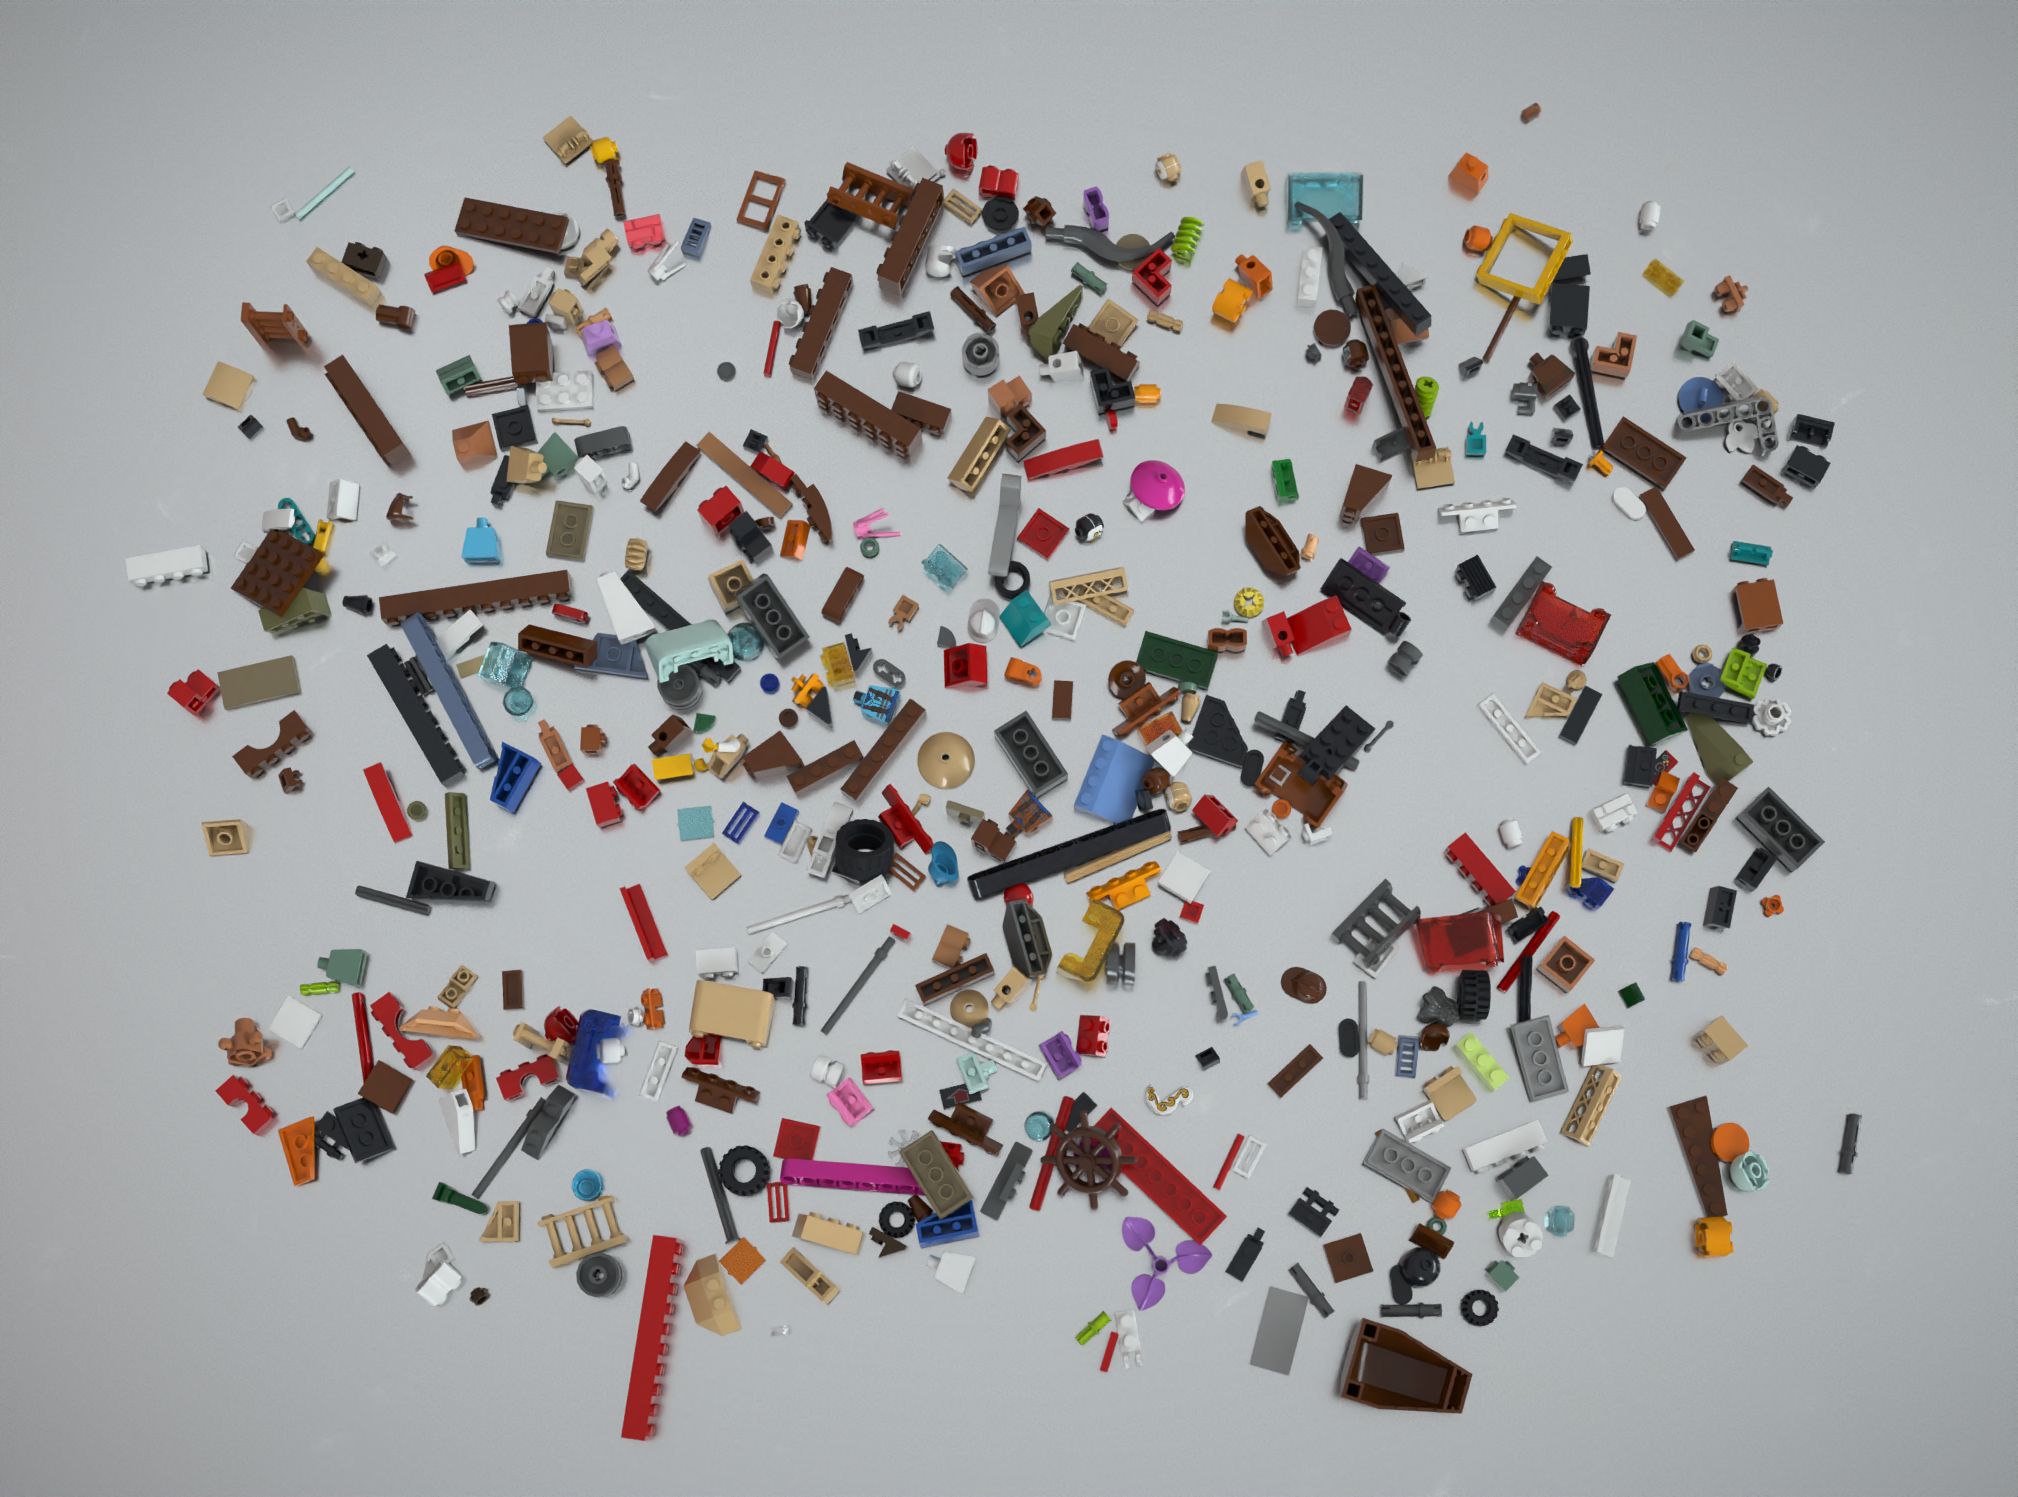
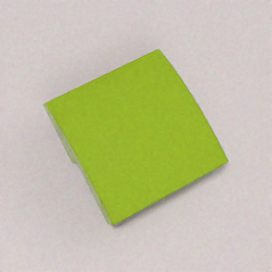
M1732 647L1720 681L1731 689L1754 699L1767 664L1750 658V653Z

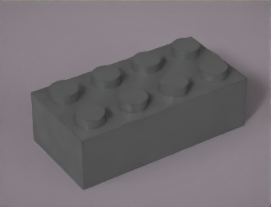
M763 573L733 594V597L775 658L780 659L810 638L768 574Z
M1027 710L994 730V736L1036 798L1068 779L1067 771Z
M1769 786L1737 816L1792 872L1798 869L1825 843Z

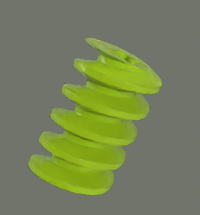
M1183 217L1178 227L1179 231L1176 232V238L1173 240L1174 244L1171 246V251L1177 256L1189 260L1192 258L1189 253H1194L1195 251L1191 246H1196L1197 242L1194 240L1199 239V235L1196 233L1202 232V229L1198 226L1202 227L1204 223L1194 217Z
M1427 376L1418 378L1415 385V392L1425 418L1431 415L1439 391L1438 383L1433 378Z

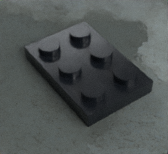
M360 1098L333 1109L355 1164L393 1149L374 1103L365 1098Z

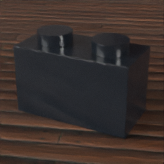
M1797 445L1791 452L1782 470L1817 487L1831 463L1825 457L1815 455L1808 448Z

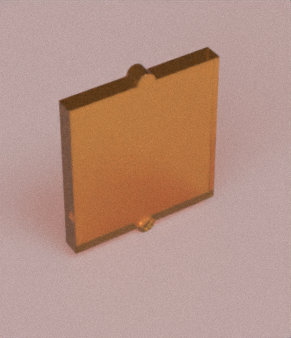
M745 1237L719 1260L728 1271V1275H732L741 1285L766 1261L757 1251V1247H753Z

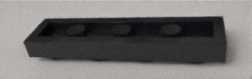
M1680 691L1676 711L1750 724L1752 722L1754 704Z

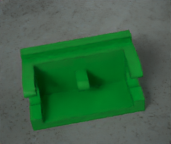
M1291 459L1272 461L1271 469L1278 502L1298 499L1299 494Z

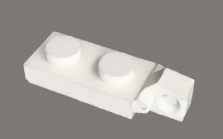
M546 267L542 275L538 274L534 277L518 305L520 311L534 318L536 317L554 283L552 280L555 274L553 269Z

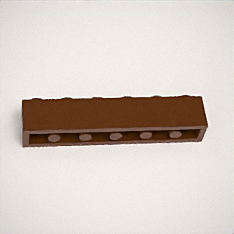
M833 267L824 275L823 288H819L816 299L818 300L816 305H812L809 315L811 317L809 322H805L802 330L804 332L802 339L799 338L796 343L797 351L789 360L792 373L813 380L853 282L852 274Z
M911 698L908 700L840 788L842 794L858 804L925 717L926 709Z

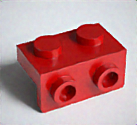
M631 764L620 778L613 781L616 789L629 799L633 807L638 809L647 807L661 791L636 764Z
M1080 1015L1076 1051L1079 1055L1106 1057L1108 1032L1110 1031L1109 1018Z
M899 1051L868 1052L860 1055L863 1085L902 1081Z

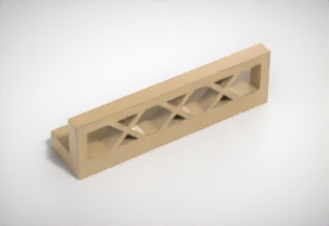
M1124 567L1049 581L1054 605L1128 590ZM1122 576L1124 587L1115 588L1110 585L1114 577ZM1100 580L1106 584L1100 592H1096L1091 588L1095 581ZM1082 584L1087 587L1083 595L1078 596L1072 592L1076 585ZM1064 588L1069 593L1064 599L1057 600L1055 589Z
M1600 1064L1593 1065L1561 1133L1589 1147L1622 1076L1609 1067ZM1598 1069L1604 1071L1602 1077L1596 1080L1595 1075ZM1594 1087L1595 1092L1593 1096L1587 1098L1588 1090ZM1586 1105L1585 1113L1579 1115V1108ZM1577 1122L1578 1128L1575 1134L1569 1132L1571 1125Z

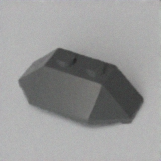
M1025 899L1008 902L1002 927L1013 965L1027 977L1046 974L1052 951L1042 917Z

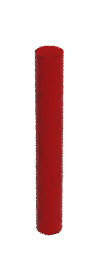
M780 321L773 322L763 373L767 376H770L781 325Z
M1237 1134L1213 1188L1221 1189L1244 1140L1243 1135Z

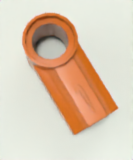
M1668 654L1656 661L1655 664L1668 681L1670 689L1676 693L1683 691L1689 682V678L1685 672H1682L1672 656ZM1674 679H1681L1683 685H1677Z

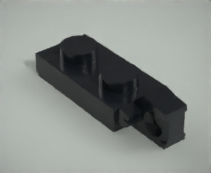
M508 455L503 457L490 492L493 495L491 499L492 505L499 508L503 498L507 499L508 496L510 497L515 485L514 482H506L509 464Z
M1301 690L1296 691L1294 698H1289L1281 718V722L1297 730L1300 728L1307 708L1305 707L1306 703L1303 702L1306 692ZM1276 733L1275 738L1294 744V740Z
M1258 1227L1253 1236L1248 1234L1244 1238L1227 1267L1226 1273L1243 1282L1262 1249L1264 1242L1260 1240L1265 1233L1264 1230Z

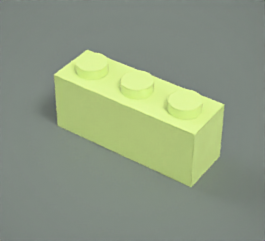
M1472 1032L1453 1046L1491 1092L1510 1078Z

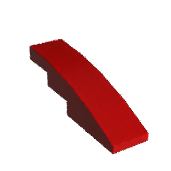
M1099 439L1054 450L1023 462L1027 477L1032 480L1045 474L1051 475L1065 469L1071 470L1104 456Z
M380 762L363 769L394 843L413 836L383 764Z

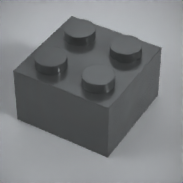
M1528 1156L1523 1157L1515 1163V1169L1509 1168L1499 1175L1501 1179L1497 1183L1511 1201L1518 1199L1549 1176L1535 1156L1530 1158Z

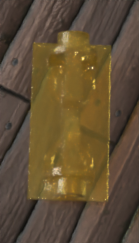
M1657 259L1652 260L1643 272L1672 295L1684 283V280Z

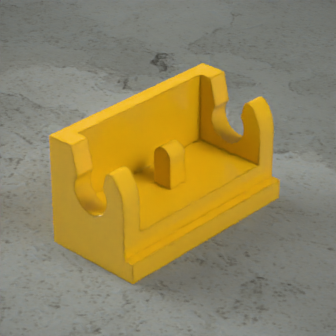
M691 753L652 759L655 780L691 775L694 772Z

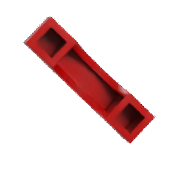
M388 992L370 1005L373 1010L371 1011L372 1016L376 1021L380 1020L384 1025L382 1027L383 1032L387 1037L391 1036L395 1041L392 1043L398 1053L402 1052L405 1058L403 1060L409 1068L413 1067V1069L418 1070L437 1057L425 1040H408L401 1034L399 1018L404 1009L394 994Z

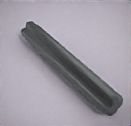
M357 886L355 895L420 914L428 915L430 910L428 904L364 886Z

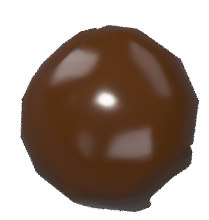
M1429 1024L1420 1032L1419 1045L1426 1050H1439L1442 1043L1447 1045L1450 1032L1443 1025Z

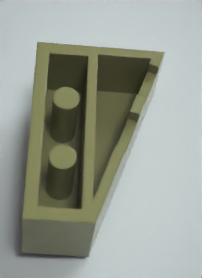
M307 588L300 590L282 618L265 608L258 610L264 632L273 634L296 627L298 622L308 619V622L314 621V617L325 614V616L332 615L326 594Z

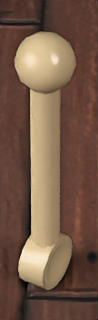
M552 418V423L555 424L574 423L584 424L585 426L591 424L589 419L569 420Z
M1044 975L1037 976L1038 980L1033 1001L1029 1006L1031 1011L1037 1009L1036 1001Z

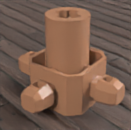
M250 1018L236 1020L235 1034L231 1038H221L218 1042V1047L227 1051L229 1065L251 1066L259 1059L267 1060L272 1056V1050L263 1046L262 1033L255 1032L254 1021Z

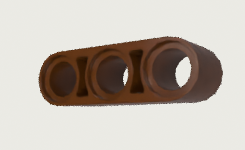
M846 567L828 597L821 614L836 622H840L859 589L864 575Z

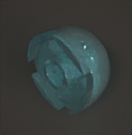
M739 623L729 630L727 635L732 642L733 657L735 659L751 661L762 653L764 641L752 624Z

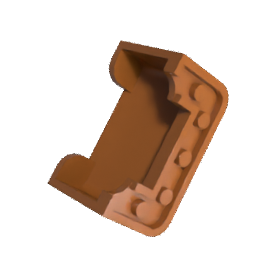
M1284 741L1255 782V785L1263 794L1273 792L1282 799L1287 800L1292 806L1304 813L1305 823H1308L1311 827L1319 828L1348 784L1335 774L1330 780L1321 775L1313 786L1309 785L1297 775L1300 768L1306 763L1299 757L1302 750ZM1279 765H1282L1291 772L1282 786L1269 778L1271 775L1280 782L1283 780L1287 772L1279 768Z

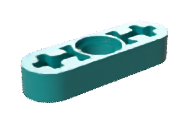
M290 498L281 499L278 503V509H285L284 505L288 504L290 509H294L293 516L302 519L300 526H292L291 528L296 538L312 546L316 535L296 503ZM302 530H304L308 535H310L309 541H306L304 539L305 537L301 532Z

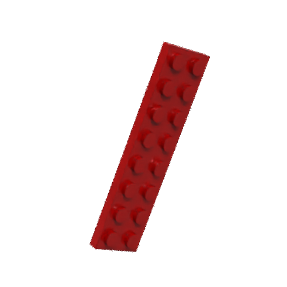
M1110 1108L1094 1127L1108 1132L1114 1124H1120L1121 1129L1114 1136V1139L1120 1147L1122 1156H1136L1138 1158L1136 1164H1123L1121 1172L1194 1241L1201 1245L1227 1215L1113 1108ZM1090 1137L1091 1141H1098Z

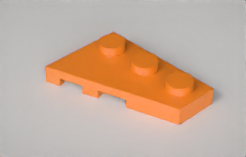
M308 1117L278 1130L294 1186H299L315 1179L314 1117Z

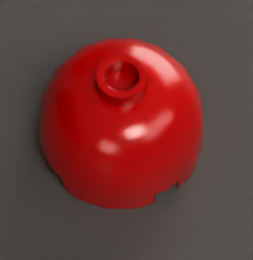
M957 133L946 144L945 155H947L948 161L953 167L963 170H971L974 167L971 163L973 158H977L978 147L977 140L972 137L974 136L973 133Z
M558 1006L546 1016L544 1021L545 1037L551 1042L560 1038L571 1045L582 1037V1029L578 1031L576 1025H579V1022L566 1008L561 1010V1006Z

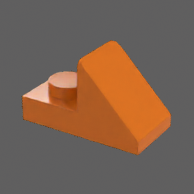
M1662 770L1646 805L1665 813L1672 796L1677 791L1680 778Z

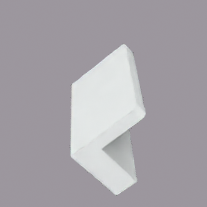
M342 479L330 482L327 519L344 518L352 521L356 520L359 484Z

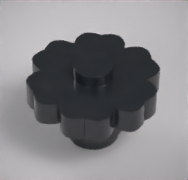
M1163 918L1155 924V937L1152 941V947L1157 953L1168 952L1178 956L1187 949L1185 934L1180 931L1179 926L1172 920L1168 921Z

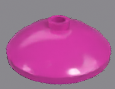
M1157 460L1144 461L1135 467L1130 477V486L1136 498L1152 509H1172L1184 497L1185 485L1181 475L1176 469L1165 462Z

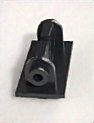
M1541 906L1539 908L1535 907L1534 910L1526 914L1527 917H1522L1514 923H1510L1511 926L1508 927L1507 931L1519 942L1550 922V920L1544 915L1545 911Z

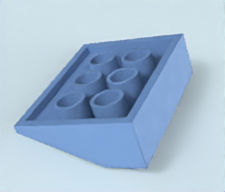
M1102 734L1074 803V809L1112 824L1131 819L1138 804L1135 791L1144 789L1142 785L1143 773L1152 769L1155 758L1119 740Z

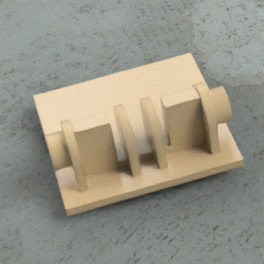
M569 116L542 137L565 164L593 142L587 130L583 129L572 116Z
M1448 447L1436 449L1433 458L1415 462L1414 456L1411 453L1418 489L1455 483L1450 459L1452 453Z

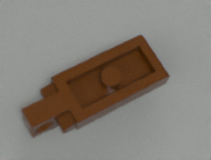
M1755 465L1751 466L1741 480L1776 504L1779 502L1788 507L1793 500V497L1786 493L1785 485Z

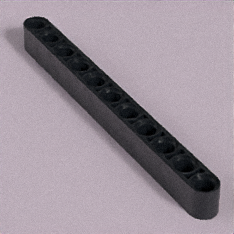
M1165 809L1154 810L974 873L967 878L972 896L974 898L983 897L1163 834L1171 829L1170 821Z

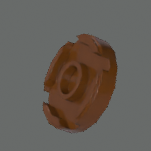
M1330 309L1323 311L1317 316L1313 331L1316 339L1322 342L1323 345L1335 347L1347 340L1351 332V324L1349 318L1339 310Z

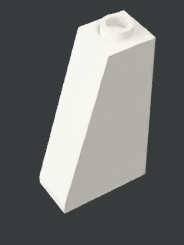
M611 571L602 573L601 577L597 578L621 645L656 633L655 625L615 572L611 573Z

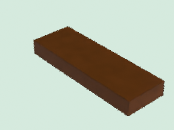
M1309 1044L1267 1085L1279 1098H1282L1323 1057Z

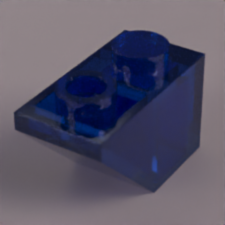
M1600 877L1581 879V886L1579 888H1572L1570 882L1566 885L1572 895L1575 897L1580 896L1585 900L1584 903L1591 909L1596 908L1597 910L1614 890L1612 886Z

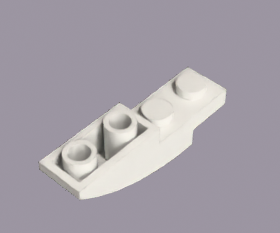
M834 802L816 841L806 872L825 879L835 853L837 831L848 822L853 808Z

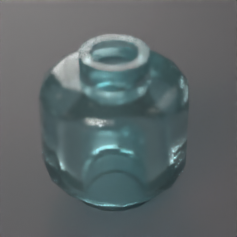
M1554 1206V1209L1549 1212L1548 1228L1554 1231L1557 1236H1567V1233L1574 1230L1575 1213L1570 1210V1207Z

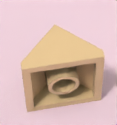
M241 819L202 822L201 825L209 856L248 853L247 823Z

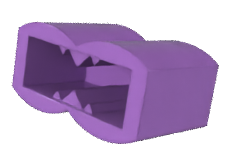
M1096 186L1084 190L1083 204L1086 212L1090 215L1091 227L1097 231L1108 228L1109 212L1103 204V195L1100 189Z

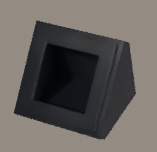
M249 415L238 426V429L250 439L263 426L255 417Z
M1213 1047L1195 1055L1203 1071L1220 1063V1058Z

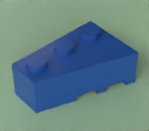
M502 742V752L500 759H498V771L494 778L490 800L497 806L514 813L541 763L534 757Z
M972 1200L943 1219H939L938 1215L934 1213L916 1224L921 1248L979 1237Z

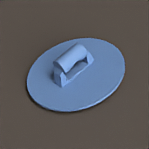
M1705 377L1689 379L1682 385L1679 391V404L1684 412L1723 404L1721 389L1714 381ZM1702 414L1700 420L1710 419V414Z

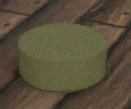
M420 801L410 803L407 808L408 816L415 821L423 820L428 812L426 805Z

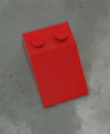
M1337 595L1320 601L1287 618L1294 637V641L1291 643L1296 655L1350 635L1352 630Z

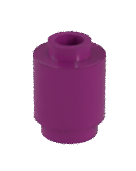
M676 1106L666 1112V1119L674 1135L678 1134L680 1137L690 1132L689 1128L692 1125L684 1109Z

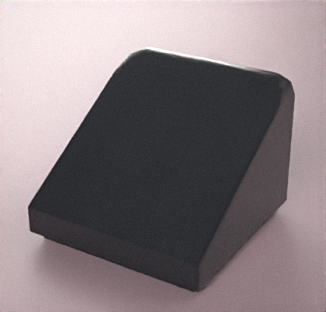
M1472 357L1460 363L1459 368L1463 375L1467 376L1480 370L1483 361L1477 357Z
M1552 429V442L1570 443L1573 439V432L1570 429Z

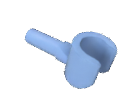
M1254 1010L1241 1015L1234 1013L1231 1018L1239 1016L1240 1021L1234 1023V1025H1240L1243 1020L1257 1015L1258 1012Z

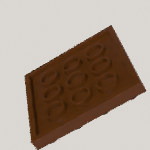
M270 530L230 589L282 618L324 554L281 530Z

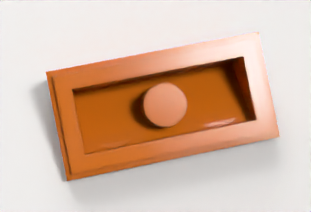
M803 520L787 521L780 553L781 557L803 560L810 524Z

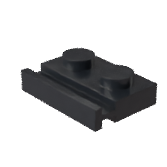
M1628 746L1624 784L1629 783L1652 787L1657 748Z

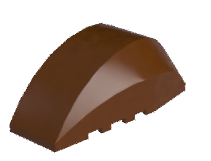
M1362 1318L1352 1336L1341 1374L1340 1397L1377 1409L1462 1414L1473 1374L1411 1337L1406 1332Z

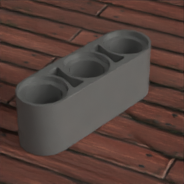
M625 426L583 435L574 439L579 459L581 457L584 458L586 455L592 458L624 450L631 446L628 429Z

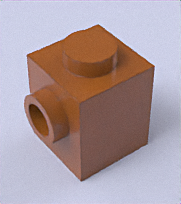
M589 724L587 727H581V752L583 754H602V745L606 744V734L603 733L601 728H598V725Z

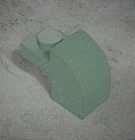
M1692 320L1686 325L1681 345L1690 352L1695 350L1708 357L1714 356L1719 339L1708 334L1709 327Z

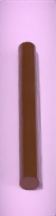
M1513 296L1483 356V360L1490 361L1521 298Z

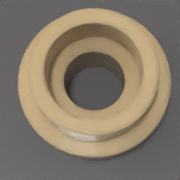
M1698 645L1693 650L1692 655L1697 663L1703 664L1711 660L1712 651L1706 645ZM1699 652H1703L1705 657H1700Z

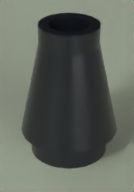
M367 595L344 596L342 604L343 607H348L365 614L371 611L373 601Z

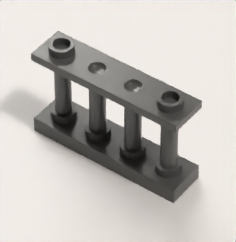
M1384 879L1332 932L1333 939L1338 944L1342 941H1347L1365 957L1363 963L1367 969L1371 965L1375 966L1379 962L1380 956L1411 924H1416L1421 917V911L1418 906L1411 911L1392 895V885L1387 879ZM1382 900H1388L1406 917L1397 924L1378 908L1379 903ZM1369 914H1375L1392 929L1385 938L1365 922V918ZM1356 927L1363 929L1379 943L1372 952L1352 936V931Z

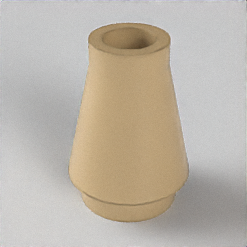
M1185 693V696L1182 697L1180 719L1192 721L1201 702L1199 701L1200 696Z

